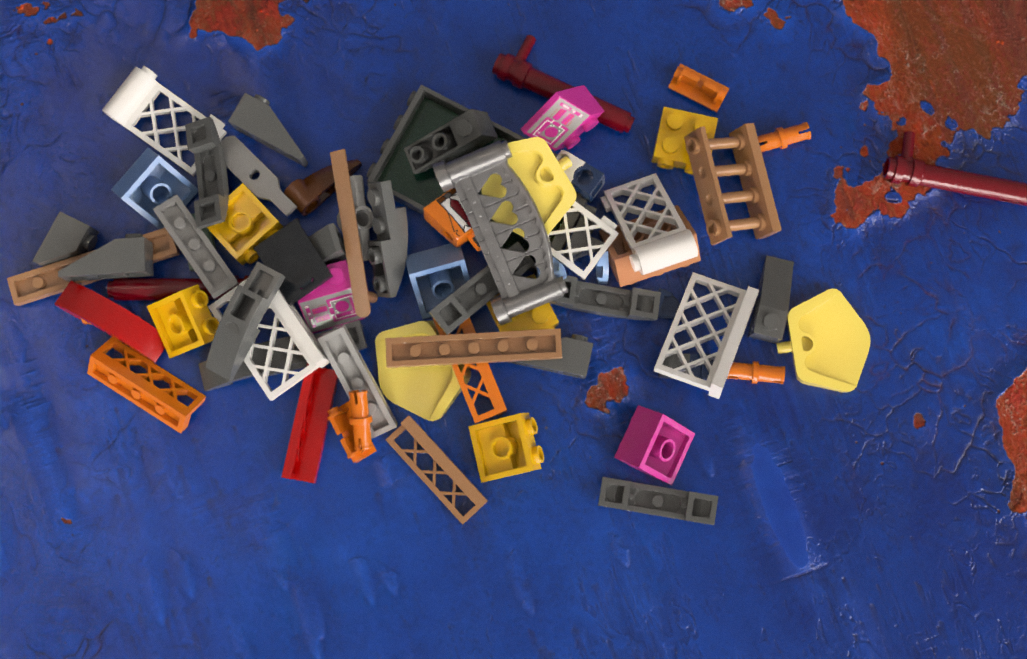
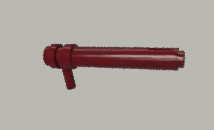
M532 35L526 36L516 56L510 53L507 55L500 53L492 69V73L497 75V79L504 82L508 80L516 88H525L547 99H550L558 91L574 88V86L533 68L532 64L526 61L536 42V38ZM592 95L604 110L597 118L599 123L620 133H623V131L629 133L635 120L631 113Z
M912 131L904 132L901 156L887 157L884 163L882 176L884 179H888L890 183L899 184L904 182L906 186L918 187L920 185L1027 206V183L926 164L923 160L913 158L915 133Z
M234 275V277L240 284L244 280H246L249 277V275H245L244 278H239L238 275ZM117 278L108 282L107 293L114 300H161L198 284L200 290L207 294L208 300H218L233 288L213 299L200 278Z

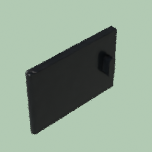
M298 218L253 248L265 266L285 276L279 290L290 306L333 277L301 226Z

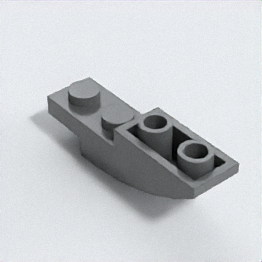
M391 180L367 183L369 189L367 198L372 206L374 217L372 226L377 234L376 240L368 241L369 249L367 256L372 264L374 274L372 283L377 296L392 298L397 295L405 270L408 250V221L406 207H395Z
M257 261L244 286H237L222 316L208 354L207 369L232 382L261 331L257 327L283 283L284 275Z

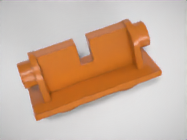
M681 63L677 67L668 86L669 89L716 113L730 89Z
M350 400L340 407L337 406L327 411L329 414L327 419L331 422L336 434H342L344 437L340 442L348 459L351 458L353 463H358L377 451L374 444L372 449L362 450L360 448V450H354L353 425L349 424V417H352Z

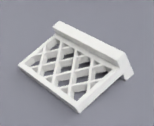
M247 279L244 280V281H243L242 283H240L239 285L244 286V284H245V282L247 281ZM237 286L208 306L219 323L223 316L219 309L230 301ZM280 290L277 291L268 309H272L275 313L273 326L258 325L259 328L272 330L269 346L255 344L254 341L243 360L271 401L317 368H323L330 363L321 345L294 305L290 306ZM279 321L281 322L284 328L278 327ZM277 331L287 332L291 337L288 349L274 347ZM295 345L297 346L299 351L294 350ZM254 347L268 350L265 366L255 365L253 362ZM273 351L287 353L284 369L271 367ZM293 354L303 355L309 365L300 372L290 371ZM259 369H263V370H264L263 375L261 374V372L259 371ZM269 372L283 373L282 384L272 391L267 383ZM289 374L294 375L292 378L288 380Z
M693 272L654 371L709 391V396L719 399L759 290L748 286L746 291ZM695 283L707 286L710 294L697 298L693 290ZM730 294L738 297L736 304L725 308L719 296ZM714 299L719 310L706 315L701 303ZM696 306L701 317L688 322L684 315V310ZM723 315L728 325L724 329L715 331L710 320ZM705 323L710 334L697 339L691 327ZM687 330L692 341L678 346L674 335ZM714 339L718 352L706 356L700 344ZM695 346L701 358L687 363L682 351ZM674 354L678 355L682 366L675 369L663 365L665 358ZM714 360L713 365L711 366L709 361ZM705 364L709 372L707 380L695 377L691 368Z

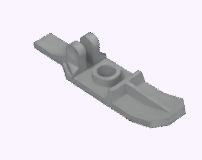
M235 136L225 137L221 141L226 167L257 198L272 202L288 217L297 206L282 192L279 179ZM255 173H260L257 179L252 180V176Z

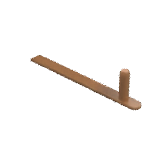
M341 149L330 152L355 313L357 316L365 318L371 312L370 303H375L378 300V296L375 292L368 291L346 150Z

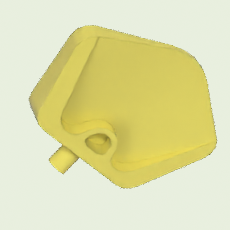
M540 137L509 142L508 146L513 157L508 159V164L532 196L543 219L547 234H549L576 200V191L564 172L572 166V162L567 156L557 161L547 142ZM498 174L490 175L481 189V194L498 198L504 197L507 191L503 185H500L502 182L501 176ZM509 201L502 202L491 218L495 222L510 225L518 221L517 215L512 212L513 205ZM516 228L512 231L524 238L525 234L522 229Z
M833 288L792 308L787 315L790 341L776 343L778 354L792 352L797 380L806 385L838 392L854 390L857 387L870 348V334L859 315L843 294Z
M433 320L418 321L382 331L376 336L375 340L378 379L383 394L394 404L428 421L441 419L462 391L452 365L387 368L385 338L439 335ZM459 364L458 367L460 372H462L464 365ZM469 367L467 368L465 375L463 377L465 384H467L471 378V370Z

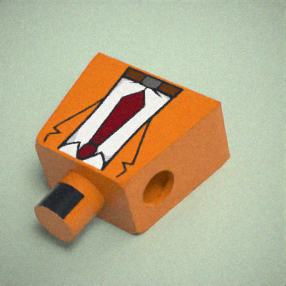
M455 188L450 189L423 208L424 219L452 245L458 248L469 241L477 252L481 250Z

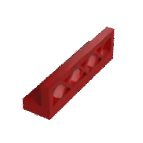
M319 367L303 378L281 478L316 483L329 425L327 419L329 414L327 411L333 407L339 380L332 369Z

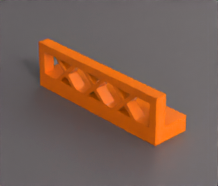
M470 317L460 324L456 334H460L461 331L463 334L476 333ZM434 320L439 335H446V333ZM477 363L476 366L462 364L464 365L462 372H460L458 365H452L475 423L507 412L488 363ZM468 367L478 371L481 380L477 389L464 382L463 377ZM482 384H484L486 392L480 390ZM468 389L475 392L473 399H471ZM478 394L490 399L493 410L480 415L477 414L474 403Z
M111 337L90 355L87 374L179 433H182L188 427L191 414L205 401L206 396L131 350L130 347L114 337ZM113 348L120 352L123 358H111L106 353ZM140 365L146 369V373H135L130 370V366ZM163 380L169 384L170 388L160 389L154 385L153 381ZM187 395L194 401L189 406H186L178 401L177 396Z

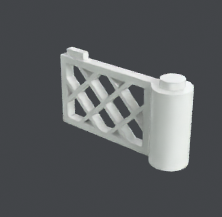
M143 66L141 69L135 67L102 111L194 177L196 174L195 163L190 167L182 159L181 151L188 150L187 145L180 146L178 132L186 131L185 126L177 127L175 113L188 111L192 115V122L197 121L196 118L201 120L207 117L155 80L158 76L146 66ZM160 92L169 98V109L155 110L154 100ZM174 102H175L176 104H178L179 106H181V107H176V108H175V107H174ZM171 114L173 128L158 130L156 116ZM211 114L209 117L213 119L221 141L227 133L223 129L225 124ZM151 116L152 131L141 132L134 127L140 118ZM174 132L176 147L163 148L160 146L159 135ZM154 135L155 141H153L148 136ZM170 152H177L178 158Z
M656 173L605 190L604 196L600 197L606 213L612 211L633 253L629 255L635 272L639 271L641 275H645L698 256V248L692 232L686 229ZM654 185L656 188L652 195L640 192L642 188ZM621 195L629 196L626 204L614 201L613 198ZM635 199L648 201L644 209L632 206ZM654 203L666 207L663 213L654 212L650 209ZM627 213L639 215L635 223L624 220ZM646 217L658 220L654 228L642 225ZM664 222L676 225L677 229L669 232L660 230ZM637 232L649 235L648 239L637 243L634 237Z
M575 201L571 206L572 208H569L566 213L578 211L584 217L585 227L568 229L567 215L565 213L563 216L565 229L551 231L548 234V238L552 235L566 233L568 249L556 251L551 247L552 256L585 280L619 234L615 231L618 225L606 216H603L600 220ZM588 219L595 225L589 226ZM601 228L610 235L604 244L592 246L589 230ZM586 231L588 247L571 249L569 233ZM600 249L593 258L592 250ZM589 250L590 263L583 271L574 264L572 253ZM569 253V260L561 254Z

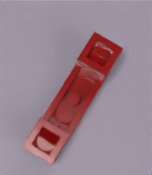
M70 281L54 303L55 306L79 320L87 321L130 346L131 350L154 363L157 362L165 350L155 327L108 298L76 282Z

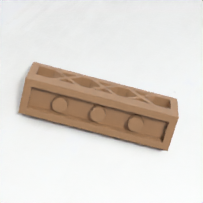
M407 416L401 422L402 425L386 441L463 525L488 500L411 416ZM407 430L414 438V449H402L394 440ZM418 443L424 448V450H417ZM406 453H413V460ZM417 453H428L433 458V471L421 470L417 466ZM437 464H438L444 471H437ZM425 474H433V481ZM436 474H447L453 480L452 492H443L436 487ZM456 485H457L463 492H456ZM444 495H452V503ZM456 495H466L475 504L464 516L455 508Z

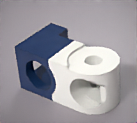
M561 150L556 157L557 161L565 156L571 160L572 166L564 172L575 191L591 203L605 184V174L573 154Z

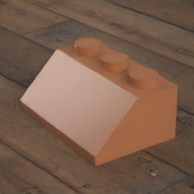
M678 205L674 207L686 229H689L694 236L698 248V256L641 275L639 271L635 272L632 268L629 255L633 253L618 225L615 231L619 234L606 251H608L610 267L620 287L632 285L638 281L653 276H660L665 272L687 267L690 264L701 261L697 234ZM646 217L642 225L654 228L658 220ZM638 218L630 220V222L635 223ZM664 222L660 230L669 232L677 229L676 225ZM599 230L601 241L605 243L610 235L603 230ZM637 232L634 240L637 243L648 239L649 235Z

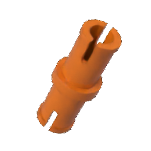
M803 122L802 124L785 129L778 127L775 128L774 132L758 136L759 143L764 142V145H760L761 152L776 148L786 149L790 144L811 139V131L799 134L800 131L810 128L808 123Z
M753 361L752 364L733 362L727 379L750 380L752 384H757L758 381L784 384L785 366L760 365L758 361Z
M363 389L361 392L360 390L349 391L352 417H349V424L353 425L354 450H360V448L362 450L372 449L370 423L373 422L372 415H369L368 390Z

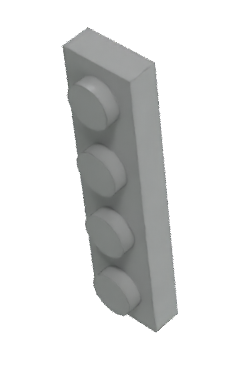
M178 195L153 208L156 216L213 299L239 284L202 229L196 227L195 219Z
M345 324L320 335L317 340L349 399V391L360 390L361 392L363 389L368 390L369 415H372L373 422L370 423L371 439L396 428L398 423Z

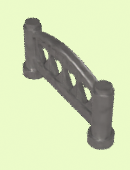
M499 140L447 163L442 160L433 164L436 178L442 190L445 192L453 188L456 189L500 292V295L490 299V302L501 326L512 322V317L564 297V294L569 292L563 277L557 278L554 275L552 252L543 219L529 191L508 164V159L513 156L506 140L503 142ZM492 174H498L502 178L500 185H503L507 191L506 195L502 198L478 194ZM504 201L512 203V212L518 217L517 223L513 225L490 221ZM516 228L524 231L523 239L529 243L528 250L524 252L501 248L511 232ZM527 255H532L535 258L536 263L534 266L540 269V275L537 278L513 275L516 268Z

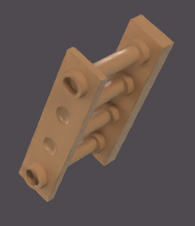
M754 123L740 126L730 132L729 137L708 139L705 127H699L684 137L711 245H716L733 237L731 231L753 229L755 239H764L782 231ZM732 148L736 164L715 166L711 150ZM740 176L743 191L721 193L718 177ZM746 202L750 218L728 220L725 204Z

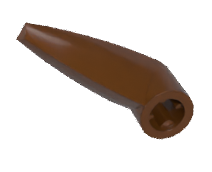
M357 159L347 161L349 175L352 176L362 164ZM332 165L316 171L303 180L297 179L285 189L284 194L297 206L296 209L303 216L311 214L336 192Z

